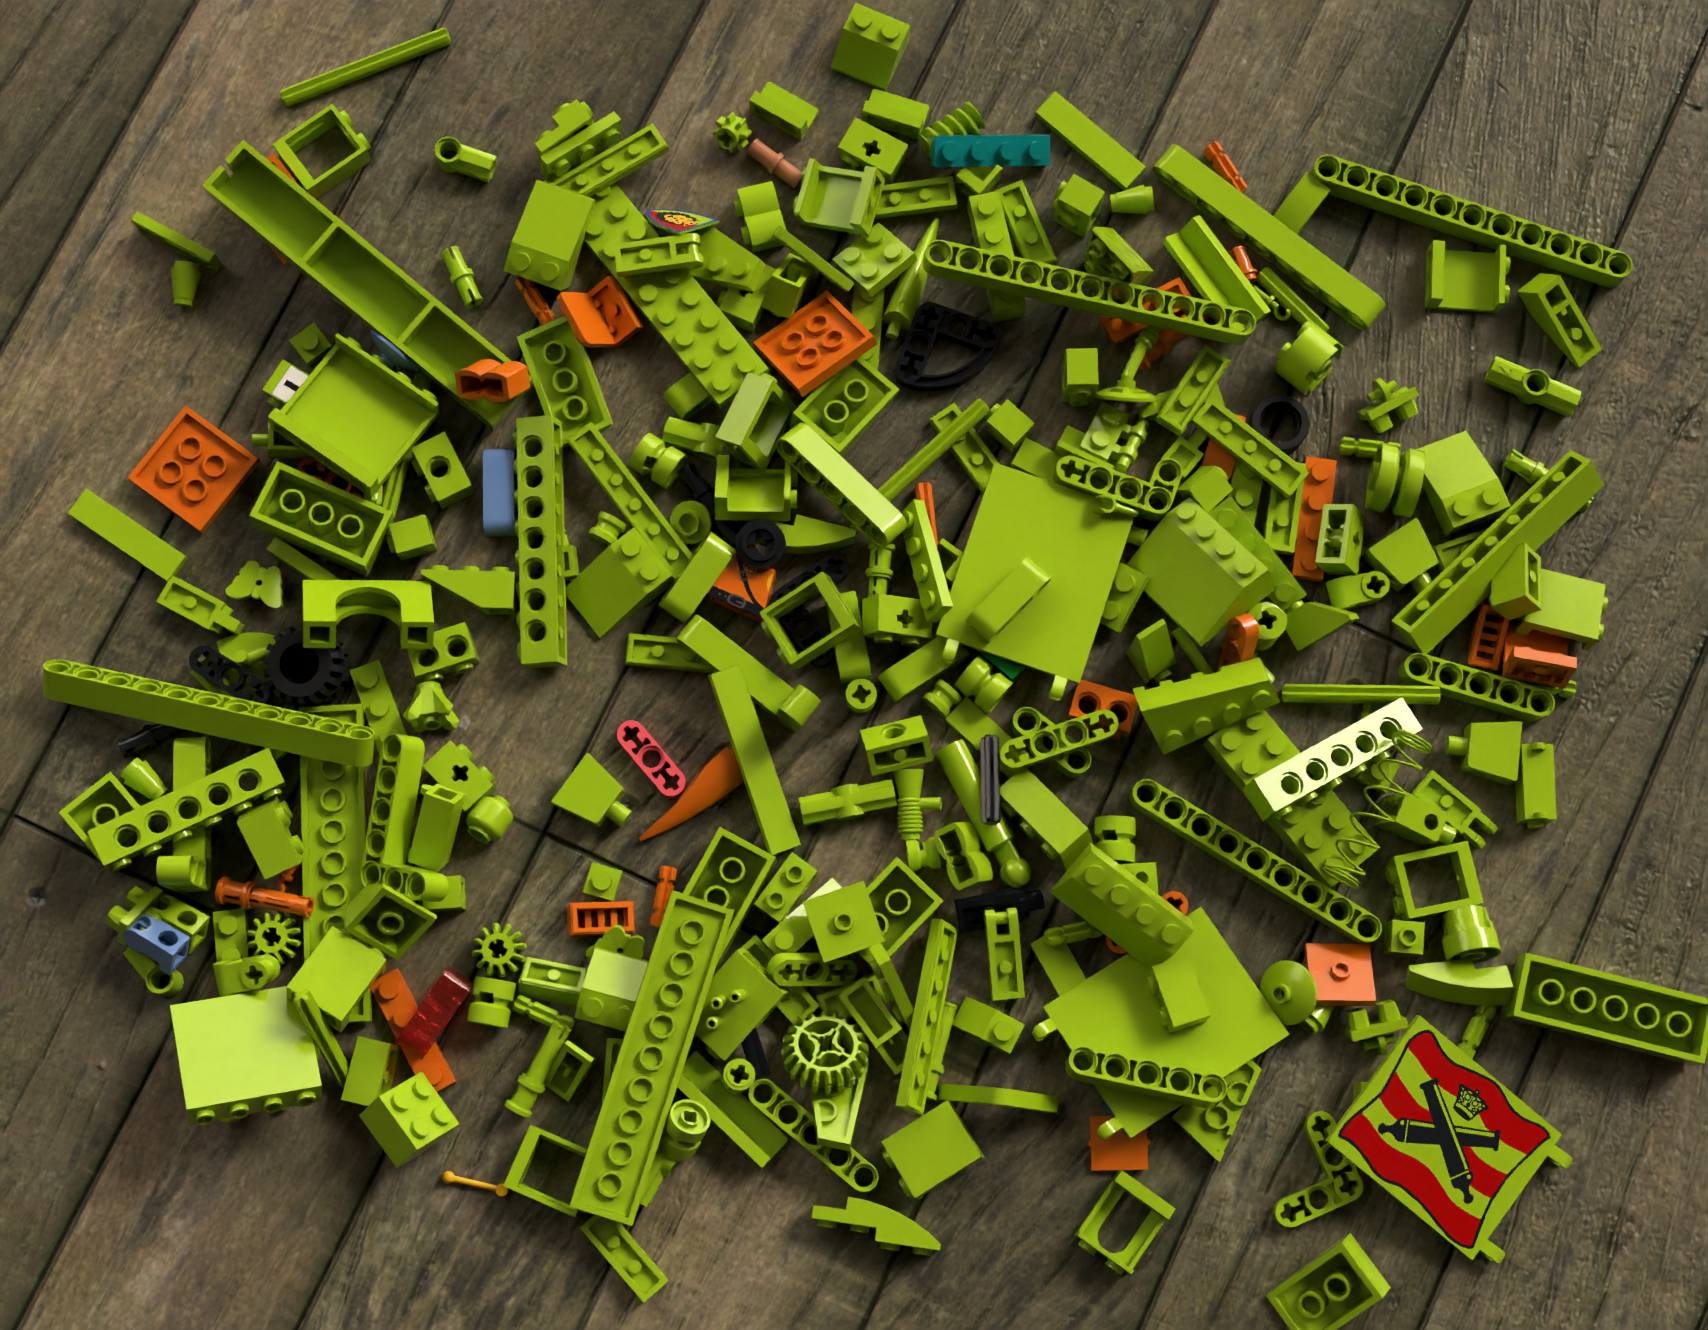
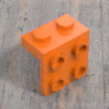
M607 276L588 293L561 292L557 296L562 314L568 318L572 325L577 341L585 347L618 348L643 328L621 285L614 276Z

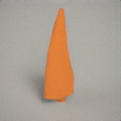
M724 747L700 770L675 804L638 839L644 841L676 827L711 807L742 784L744 780L733 748Z

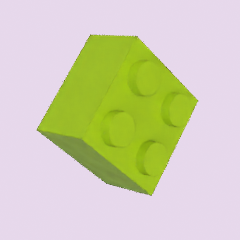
M110 771L63 808L59 814L101 862L87 831L140 807V805ZM153 821L150 824V828L155 825ZM125 832L120 837V845L128 847L138 838L137 834Z
M423 1072L378 1096L359 1115L396 1168H399L441 1142L459 1125L457 1119Z

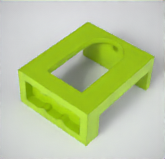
M1118 1170L1075 1233V1236L1081 1239L1078 1245L1093 1256L1098 1251L1108 1259L1105 1265L1121 1276L1125 1271L1132 1275L1134 1266L1165 1220H1169L1176 1209L1127 1173ZM1124 1191H1126L1150 1208L1151 1211L1128 1245L1120 1252L1110 1253L1100 1246L1098 1231Z

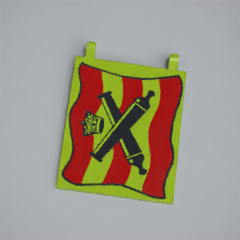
M1416 1015L1325 1140L1467 1258L1473 1261L1480 1251L1487 1259L1496 1263H1500L1503 1260L1505 1252L1490 1242L1488 1238L1547 1157L1554 1165L1562 1166L1565 1169L1569 1167L1573 1160L1570 1155L1555 1145L1562 1136L1559 1131L1420 1015Z

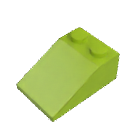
M536 180L512 239L504 271L559 291L570 287L595 199L541 180Z
M860 356L820 384L792 413L789 427L792 429L800 422L809 425L844 458L900 389Z
M1467 431L1416 449L1424 451L1426 454L1422 485L1445 537L1499 517L1511 507L1499 478Z
M634 527L608 546L566 586V596L601 640L667 590L674 579L670 571Z
M1349 1233L1267 1293L1266 1297L1290 1330H1337L1381 1300L1391 1287L1352 1234Z

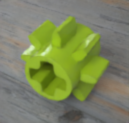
M732 112L727 118L721 116L715 122L717 128L712 132V135L716 137L719 148L729 149V152L733 153L737 147L742 150L749 143L746 138L752 133V130L748 129L746 118L735 116L734 112Z

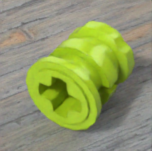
M739 1058L727 1063L721 1079L725 1091L731 1095H739L745 1092L755 1080L754 1067L747 1060ZM735 1072L741 1073L742 1080L739 1084L733 1082Z

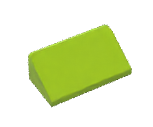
M526 957L519 979L518 994L528 998L577 1007L581 987L588 968Z

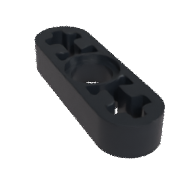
M198 646L191 652L189 664L199 675L236 698L252 701L254 696L244 689L246 683L257 690L263 686L261 691L265 694L262 699L256 698L254 702L267 705L271 703L273 690L261 678L209 646ZM210 653L209 659L219 666L218 669L214 671L207 665H203L200 668L201 662L198 661L201 655L207 657ZM229 669H236L240 675L238 682L232 686L225 685L223 682L224 673Z

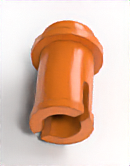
M1241 245L1229 250L1228 254L1251 284L1255 283L1258 271L1253 269L1246 247Z

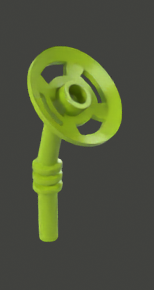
M1149 326L1142 330L1139 337L1135 340L1136 346L1122 372L1121 380L1117 381V386L1096 392L1095 398L1126 402H1156L1157 397L1137 388L1136 381L1133 378L1145 353L1151 351L1152 347L1159 340V333L1162 328Z

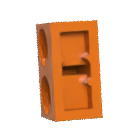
M1081 679L1080 684H1076L1066 720L1086 715L1079 709L1078 703L1082 700H1089L1094 704L1095 711L1120 709L1125 715V721L1119 723L1117 731L1111 738L1120 740L1121 736L1127 737L1130 733L1138 705L1135 695ZM1099 717L1098 724L1089 727V721L1084 722L1088 731H1090L1091 727L1095 729L1102 728L1104 733L1108 732V727L1112 724L1110 720L1105 721L1103 717Z

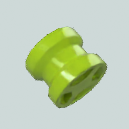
M600 511L597 516L598 522L596 526L591 527L588 534L598 542L610 546L617 540L620 533L625 532L627 525L618 518Z
M866 679L852 681L846 689V703L848 707L858 714L867 713L874 708L877 701V690L874 684Z
M938 679L934 684L935 688L931 692L925 693L922 699L937 714L946 718L950 714L952 705L958 704L962 697L948 683Z

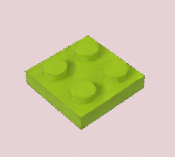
M878 222L872 227L870 236H860L832 260L836 268L872 298L915 263L917 257L910 248Z

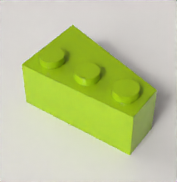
M1026 767L1021 768L1000 787L1001 810L1009 818L1014 816L1019 821L1021 830L1030 839L1034 838L1040 844L1043 852L1051 860H1054L1064 872L1070 868L1090 842L1094 845L1089 829Z

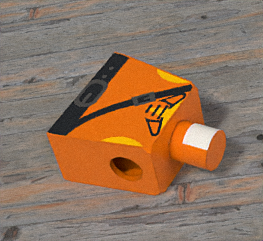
M755 544L754 548H758L762 556H765V546ZM735 553L708 591L709 601L762 623L764 620L759 612L769 605L776 579V571L770 567L768 569H753L751 566L743 563L738 554Z

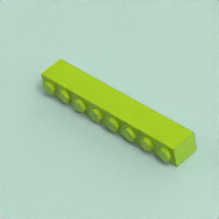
M1570 450L1402 609L1391 621L1406 644L1420 653L1428 654L1491 594L1492 578L1519 544L1526 543L1535 552L1604 486L1592 461Z

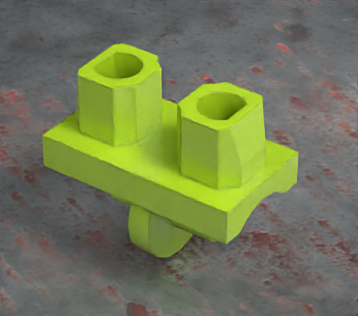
M1381 378L1372 381L1374 391L1368 393L1367 398L1370 402L1376 399L1379 400L1357 411L1360 420H1367L1375 433H1382L1393 426L1387 412L1395 409L1400 420H1405L1418 414L1414 398L1419 396L1416 387L1410 389L1402 387L1391 393V391L1398 388L1397 383L1393 380L1386 384Z
M1391 999L1375 1004L1379 1017L1377 1020L1369 1021L1366 1008L1364 1007L1347 1010L1348 1027L1343 1028L1345 1038H1350L1352 1042L1372 1037V1039L1362 1042L1364 1050L1375 1048L1379 1056L1387 1055V1045L1396 1043L1394 1033L1385 1036L1383 1034L1405 1029L1409 1026L1407 1018L1400 1015L1395 1001Z

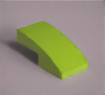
M1306 172L1273 216L1296 234H1299L1313 213L1329 195L1331 189Z

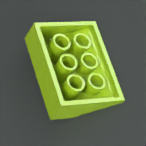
M1188 497L1162 518L1126 564L1150 577L1143 592L1200 647L1225 629L1231 618L1246 613L1274 591L1269 569L1191 497Z

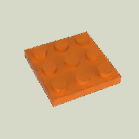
M827 290L795 312L790 319H785L753 342L757 351L801 397H804L877 345L874 336Z
M185 405L127 478L203 534L261 461Z

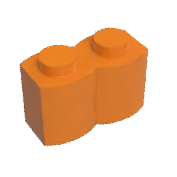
M482 359L455 373L457 393L468 400H478L484 397L493 402H505L530 388L528 366L517 361H508L501 364L492 359Z

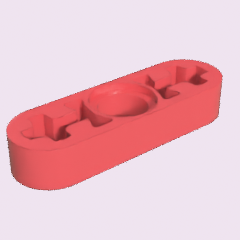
M634 720L623 722L617 730V739L624 750L662 795L667 798H677L682 795L686 789V779L679 768L639 722ZM628 728L631 731L639 730L637 737L643 745L646 740L650 742V744L643 746L637 755L633 753V751L638 749L636 744L632 740L624 741L627 737L625 731ZM648 751L658 752L661 756L659 765L654 768L646 767L643 764L644 754ZM666 764L670 765V768L665 769L666 773L672 779L675 777L680 778L677 781L679 788L675 791L672 788L667 790L664 788L667 783L661 774H659L657 779L653 777L654 774L661 772Z

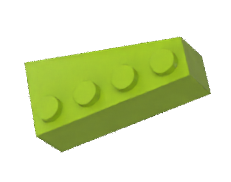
M1260 657L1219 667L1218 672L1203 674V672L1190 674L1191 679L1175 683L1170 679L1159 682L1158 687L1146 690L1144 686L1133 688L1140 711L1164 755L1280 702Z

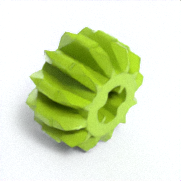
M278 911L275 918L271 912H265V923L255 918L253 923L258 927L257 931H247V935L255 937V940L247 943V947L249 949L257 948L253 956L269 954L274 956L280 965H284V954L290 958H295L296 954L291 950V947L302 946L301 941L294 939L295 936L302 933V929L292 928L296 919L289 917L285 920L284 912ZM276 931V934L281 936L279 943L274 942L275 946H273V942L269 941L270 934L275 935Z
M493 923V934L484 927L481 929V932L486 939L483 941L475 938L473 941L475 944L482 946V949L472 951L473 957H483L476 966L482 969L489 965L487 975L491 977L495 974L497 967L498 973L502 978L507 975V966L516 973L518 967L513 963L515 959L520 962H525L526 960L524 956L517 954L518 951L527 949L526 943L516 944L523 934L518 931L511 935L513 926L510 924L504 927L502 933L499 923ZM499 942H504L503 947L507 949V952L504 956L499 954L500 958H496V953L492 951L495 944L500 946Z

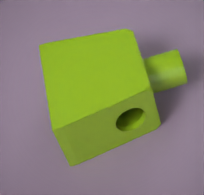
M1417 517L1370 547L1362 556L1375 571L1382 572L1388 577L1390 586L1398 592L1412 584L1418 594L1432 582L1427 572L1439 563Z
M1522 722L1470 723L1464 728L1463 737L1450 735L1446 737L1445 754L1461 756L1460 769L1462 772L1500 784L1511 785L1518 779Z
M586 753L551 801L558 809L598 828L603 825L607 818L622 827L633 812L619 802L625 794L624 788L589 753Z
M1408 793L1409 796L1400 794L1384 796L1380 809L1393 818L1394 822L1391 823L1376 818L1374 826L1420 845L1437 843V841L1449 845L1453 842L1456 836V828L1445 824L1448 817L1447 812ZM1378 811L1377 815L1385 817Z

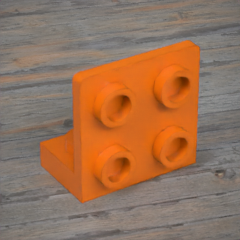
M1509 623L1504 643L1503 677L1565 689L1577 669V658L1568 656V638L1533 629L1527 637L1514 634L1516 624Z

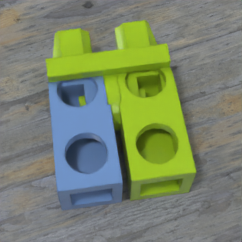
M135 886L128 893L125 900V905L132 909L127 911L115 905L107 916L106 924L118 932L117 942L124 946L128 945L132 950L144 953L160 963L159 969L169 976L187 958V954L190 955L206 938L210 919L206 914L168 894H163V890L157 886H154L149 892Z

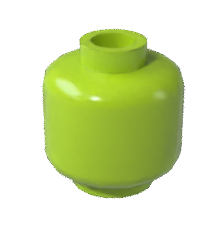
M499 795L482 797L466 817L469 834L485 844L489 843V841H499L514 819L509 809V802Z

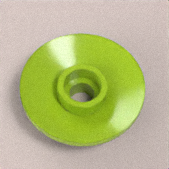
M1291 960L1276 962L1265 971L1260 983V992L1282 1024L1295 1025L1307 1020L1313 1013L1317 1002V988L1311 973L1300 963ZM1281 989L1284 991V998L1281 995Z

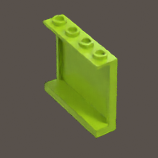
M337 333L335 335L336 344L283 408L279 410L275 407L268 415L269 425L275 432L372 498L438 417L439 403L437 402L438 399L426 389L421 391L412 385L411 379L404 373H395L387 367L386 362L375 354L370 356L363 351L362 346L351 337L344 338Z
M287 986L170 1005L171 1022L177 1049L188 1125H208L219 1119H241L248 1114L258 1112L274 1113L282 1108L292 1106L308 1107L315 1102L322 1101V1083L314 1041L294 1003L287 999Z

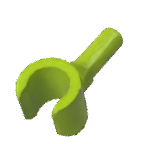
M1112 495L1095 496L1096 499L1103 501V508H1092L1096 514L1120 512L1134 517L1138 515V509L1116 503Z

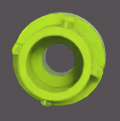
M1478 905L1463 906L1452 909L1443 915L1444 936H1442V945L1446 961L1472 958L1473 964H1478L1500 955L1501 949L1497 932L1494 929L1493 922L1489 920L1486 907Z

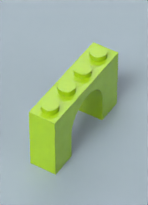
M303 580V648H336V625L348 616L369 613L387 617L398 625L401 649H433L434 614L431 581Z

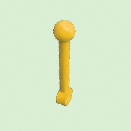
M446 1171L442 1175V1180L446 1184L456 1182L496 1192L500 1197L506 1196L509 1192V1188L504 1187L502 1183L493 1185L455 1176L451 1171Z

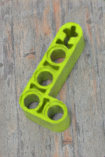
M1068 455L1058 461L1053 479L1054 483L1093 496L1112 495L1116 503L1138 509V517L1156 522L1162 520L1170 510L1183 471L1181 465L1176 460L1162 459L1157 463L1150 481L1146 482L1090 461ZM1067 468L1073 470L1070 478L1064 476ZM1163 470L1171 472L1174 480L1170 482L1162 480L1159 472ZM1085 473L1086 476L1082 484L1080 483V479L1082 477V474ZM1092 478H1100L1105 482L1106 487L1096 489L1091 485L1090 480ZM1129 488L1134 492L1135 498L1125 499L1120 495L1119 490ZM1154 498L1161 500L1164 508L1161 510L1153 509L1149 504V500Z

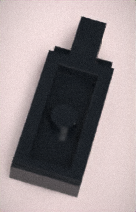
M1012 888L954 900L960 933L986 929L984 910L994 909L995 912H1005L1006 908L1016 907L1018 922H1023V918L1029 917V911L1045 908L1041 890L1025 892V888Z

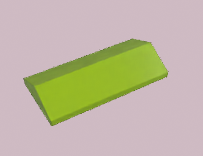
M562 316L517 337L528 370L533 378L544 414L553 415L562 422L563 448L569 446L566 439L590 422L594 424L600 434L614 425L586 347L577 341L574 329L568 318Z

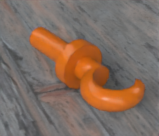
M302 861L300 864L280 873L281 876L277 879L281 885L280 892H285V882H292L294 879L292 874L300 867ZM267 885L266 889L271 890L270 885Z

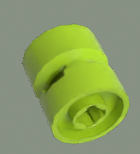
M647 433L634 450L629 467L643 476L651 474V481L668 489L678 477L677 472L684 467L687 455L673 446L666 448L665 441L652 433Z
M979 655L958 678L954 687L966 697L973 695L975 697L974 703L989 714L1014 683L1001 672L994 674L992 672L993 666Z
M1117 815L1095 817L1094 835L1099 838V842L1094 845L1118 864L1135 863L1136 846L1131 843V839L1136 836V818Z
M475 976L472 995L476 1000L469 1005L466 1021L508 1028L511 1010L507 1005L513 1002L516 983ZM492 995H493V999H494V1003H493V1004H492V1003H489L490 1000L492 999Z
M682 1099L674 1103L669 1111L658 1148L665 1156L676 1161H686L694 1156L710 1126L711 1119L706 1108L690 1099Z

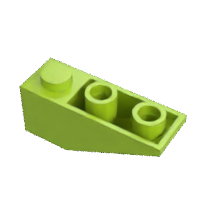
M431 565L430 569H421L420 574L425 581H431L432 585L484 614L517 615L518 597L516 594V582L519 578L508 567L498 566L492 567V571H480V568L476 566H462L461 570H448L449 567L444 565Z

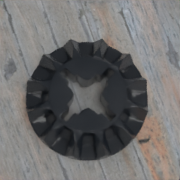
M764 519L753 520L745 524L738 532L735 542L736 552L742 562L753 569H768L770 566L778 563L785 553V536L775 523ZM756 533L760 534L764 542L769 541L770 545L765 546V556H762L758 548H752V545L756 544Z

